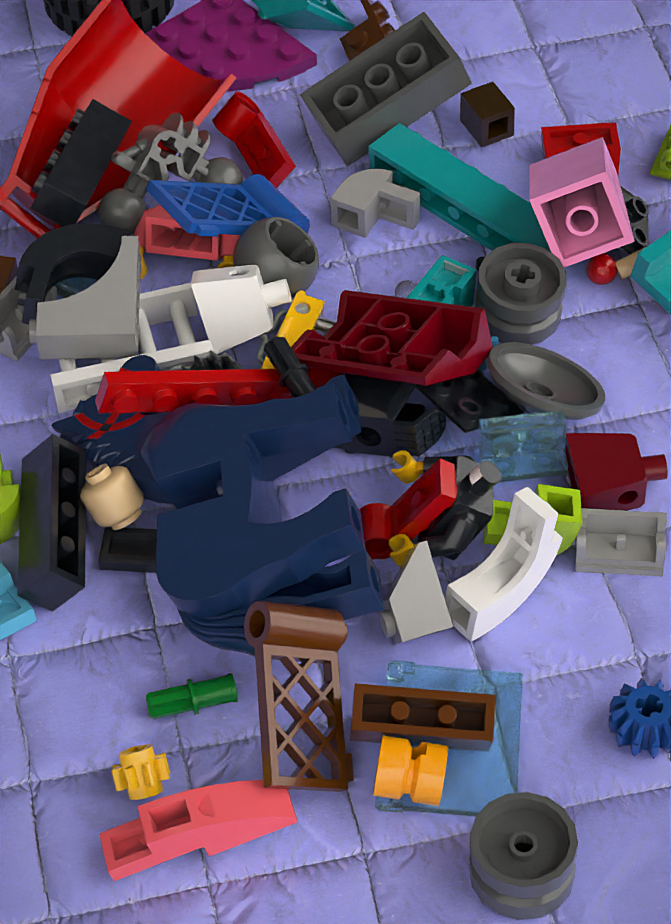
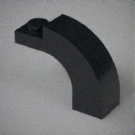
M94 223L72 224L53 229L31 243L19 262L15 290L20 291L17 305L24 306L22 323L29 325L30 319L37 318V302H45L48 292L57 283L77 277L95 280L103 277L119 253L122 236H129V230Z

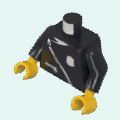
M401 450L394 453L392 458L403 467L391 469V472L401 482L406 484L417 480L420 474H424L439 459L454 464L455 484L458 488L454 503L451 507L446 508L425 531H421L418 534V543L427 541L432 558L444 556L454 561L467 549L468 545L492 519L493 487L501 479L499 469L490 461L477 463L473 458L465 455L425 457L424 461L417 462L407 451ZM405 534L396 535L389 540V546L394 551L390 553V556L399 567H401L410 548L416 545Z

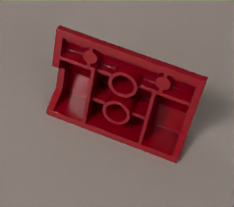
M344 290L340 294L337 322L323 337L316 331L307 329L291 348L300 363L306 364L310 368L427 386L475 373L488 357L493 346L484 308Z

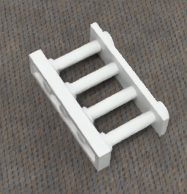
M191 283L140 294L138 340L140 355L152 357L162 371L182 370V366H192L194 364V355L205 359L210 350L214 352L210 339L200 342L195 341L188 318L197 315L196 299ZM173 320L180 346L157 351L150 325ZM135 356L118 360L117 358H100V364L77 368L75 359H58L61 372L50 374L58 413L74 410L80 400L86 401L91 396L96 395L104 372L119 371L127 360Z

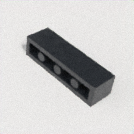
M92 99L86 111L78 108L68 126L69 129L65 130L56 149H54L44 167V170L48 171L49 174L42 170L31 190L38 195L30 209L60 226L76 224L107 169L112 154L116 152L132 121Z
M54 434L22 459L17 596L52 612L85 588L86 507L80 498L81 489L86 484V450Z

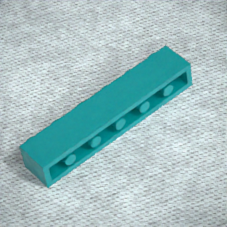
M398 123L368 146L369 169L393 171V184L419 192L420 206L491 251L499 246L510 243H531L551 252L530 202L513 193L506 186L482 174L475 167L469 166L451 155L447 150L441 149L428 141L418 132L412 131Z

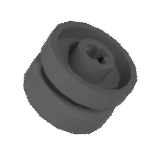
M510 243L499 246L487 254L479 267L475 307L485 309L490 336L498 337V341L502 343L519 342L532 345L542 342L552 335L561 320L562 302L567 285L566 270L560 259L549 250L531 243Z
M530 792L505 794L492 800L477 814L470 833L469 870L472 888L483 904L499 915L517 920L540 918L560 907L570 895L578 851L576 827L566 810L548 797Z

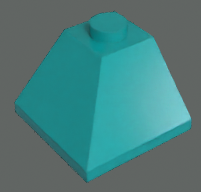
M252 0L260 9L258 15L262 19H269L273 23H279L289 29L350 31L355 27L333 0Z

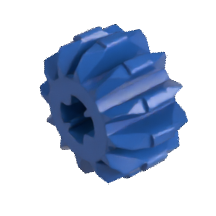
M641 677L639 682H637L636 688L624 683L620 689V695L613 696L610 702L609 712L611 715L608 720L610 732L616 734L618 747L632 745L631 751L634 757L641 752V749L648 750L653 759L658 755L659 748L671 753V690L663 691L664 685L661 679L654 686H648Z

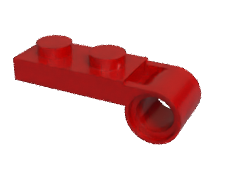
M236 91L214 116L212 122L225 137L234 141L253 175H263L278 188L296 166L257 104L244 93Z
M443 459L436 461L391 506L383 503H370L359 509L362 518L365 549L372 560L390 558V553L394 552L389 546V540L392 537L405 534L412 541L421 531H425L440 513L452 506L458 491L455 484V467L453 463Z

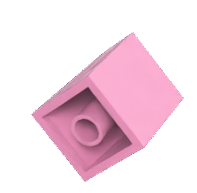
M603 137L529 165V200L552 254L560 259L563 267L634 242L617 171Z

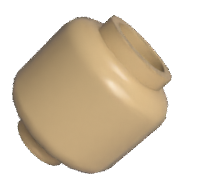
M101 464L86 474L85 479L87 483L81 489L80 498L96 524L101 527L111 526L113 530H119L134 522L141 515L142 510L140 507L144 503V494L127 468L123 466L109 468L107 464Z

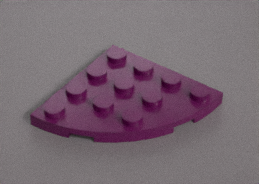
M202 0L145 33L167 54L203 76L220 80L233 74L236 80L227 91L253 89L255 82L275 77L278 82H281L317 65L316 53L271 20L262 19L258 15V11L243 0Z

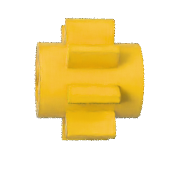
M152 744L130 747L118 753L120 763L112 765L113 769L111 770L116 791L127 789L130 800L145 799L163 791L161 781L170 778V770L165 753L155 755Z

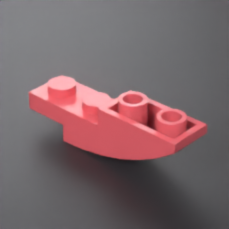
M249 780L191 789L139 805L137 808L140 818L99 833L108 873L116 881L201 847L205 848L210 857L295 824L298 820L288 789L264 788L263 780Z

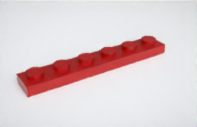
M309 368L308 376L317 389L324 386L331 378L343 375L342 372ZM275 369L104 372L95 402L99 413L170 412L180 406L191 403L241 406L263 403L272 399H289L292 396L286 387L279 385L278 379L280 376Z

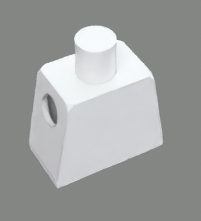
M258 265L198 270L192 274L191 287L208 340H211L214 353L216 354L273 328V312L271 307L292 302L287 280L281 279L264 284Z

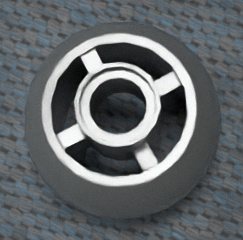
M268 217L254 222L242 232L233 252V267L258 265L264 284L286 279L293 300L298 291L302 290L305 292L315 280L319 267V255L313 240L300 226L282 217Z

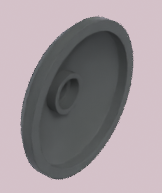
M505 342L494 346L488 355L487 367L493 381L513 403L529 415L553 420H579L597 414L605 402V392L602 386L588 371L570 359L551 350L526 343Z

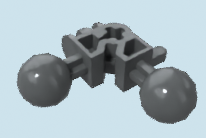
M178 112L173 113L164 121L162 126L154 124L144 127L139 132L134 146L122 152L116 151L112 154V162L131 174L123 188L108 191L100 200L97 210L100 223L129 230V235L134 234L146 210L143 198L147 192L146 188L149 180L168 181V172L187 181L193 178L195 182L237 185L243 182L242 172L232 160L225 157L210 160L203 158L210 144V133L207 130L198 132V127L194 122L186 121L183 123L182 115ZM159 141L163 143L164 147L178 153L179 157L157 146Z

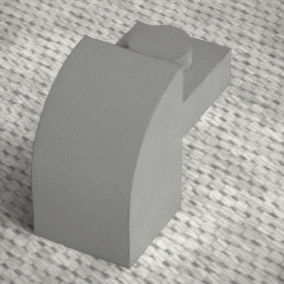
M367 169L356 172L347 177L330 198L331 226L366 238L379 218L412 230L415 229L420 221V193L393 184V171Z

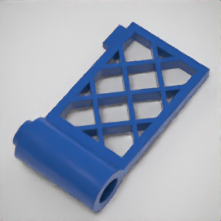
M260 174L249 176L240 185L149 180L146 191L187 233H196L198 236L217 237L218 234L241 235L254 222L268 217L288 219L300 226L307 234L309 231L310 222L308 218L267 178Z

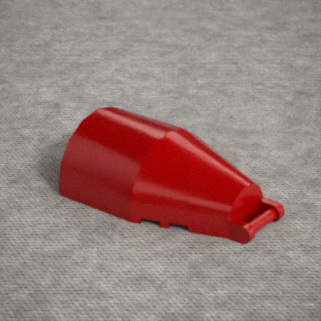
M101 0L46 69L8 178L0 187V210L36 238L51 231L10 198V195L13 194L33 214L53 226V229L62 227L30 209L38 195L31 190L42 170L49 174L48 171L44 170V167L54 149H56L65 130L69 129L68 126L78 108L86 111L92 99L132 121L116 150L122 152L135 145L138 134L144 127L154 124L162 126L164 121L173 113H180L183 123L192 121L199 127L236 80V77L230 74L228 77L218 80L203 76L184 66L163 51L141 30L130 17L122 0ZM159 141L157 146L175 155L177 154L175 151L164 147L163 143ZM111 159L76 224L98 210L100 200L108 191L123 188L131 173L124 170L121 166L114 164Z

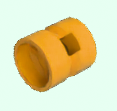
M382 735L373 796L399 800L404 794H409L412 802L439 806L446 771L448 746L421 742L417 748H414L408 739Z

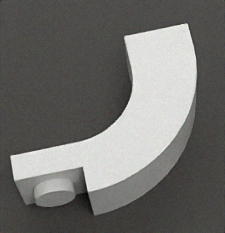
M528 487L514 494L505 532L493 552L473 571L447 586L445 601L452 624L470 642L502 623L528 598L547 573L561 545L563 537L554 530L558 512Z

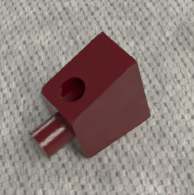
M566 433L564 462L571 489L580 490L581 508L624 511L639 508L645 504L647 482L665 480L668 477L665 455L641 457L637 439L631 433Z

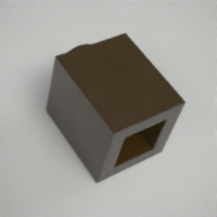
M493 81L460 93V121L481 148L514 136L515 107Z

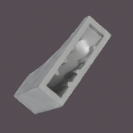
M122 236L120 250L114 263L105 275L89 288L63 299L37 302V318L30 319L29 338L30 343H37L40 359L127 358L138 355L141 254L138 236Z

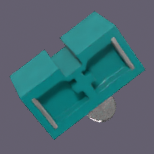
M441 255L418 284L410 280L401 281L395 288V296L471 307L474 302L477 269Z

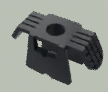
M345 373V378L358 399L362 432L351 437L352 442L342 443L333 448L345 449V452L350 454L361 453L389 456L390 458L393 457L394 453L404 450L409 452L411 456L420 457L439 441L446 428V415L436 408L425 412V406L422 404L406 403L417 384Z

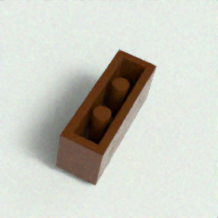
M355 683L350 741L381 743L382 735L408 739L411 746H418L421 742L446 745L448 749L488 752L494 738L496 695Z

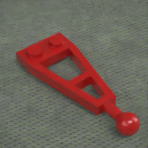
M616 122L541 127L544 159L603 137L618 175L621 147ZM607 252L590 258L586 266L588 278L598 285H606L612 282L618 271L616 261L607 255Z

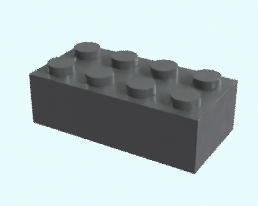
M422 12L299 95L320 129L348 167L369 153L368 146L395 125L401 123L408 127L471 85L472 82L458 54L427 14Z

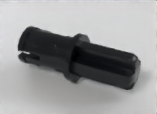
M273 337L264 345L265 354L280 376L278 379L279 385L286 387L292 398L308 394L317 389L308 376V366L300 363L284 337Z

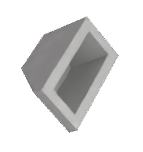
M427 541L420 542L410 548L383 599L384 611L379 612L380 623L387 638L392 636L395 645L453 627Z

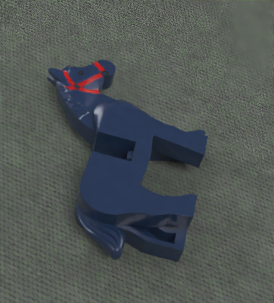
M138 355L127 360L119 371L162 370L152 357ZM344 374L333 377L324 386L295 398L272 399L263 403L241 406L191 403L164 413H99L95 402L96 394L86 401L80 400L73 416L52 423V428L57 433H61L60 438L86 450V459L94 468L101 464H107L109 468L123 466L132 474L144 494V499L157 503L173 504L175 506V510L157 515L156 575L159 584L176 605L184 626L199 640L219 649L246 653L255 657V647H252L245 638L244 620L249 607L256 601L336 609L342 614L344 620L384 610L380 572L365 549L361 512L348 490L345 488L335 491L308 512L293 519L282 521L280 503L273 482L280 476L342 443L352 442L351 437L362 432L358 399ZM349 556L338 564L326 566L333 561Z

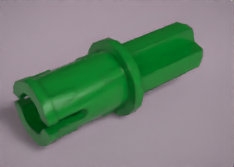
M232 673L194 683L192 679H187V684L150 692L146 695L147 710L152 719L193 711L194 715L199 714V709L229 702H238Z

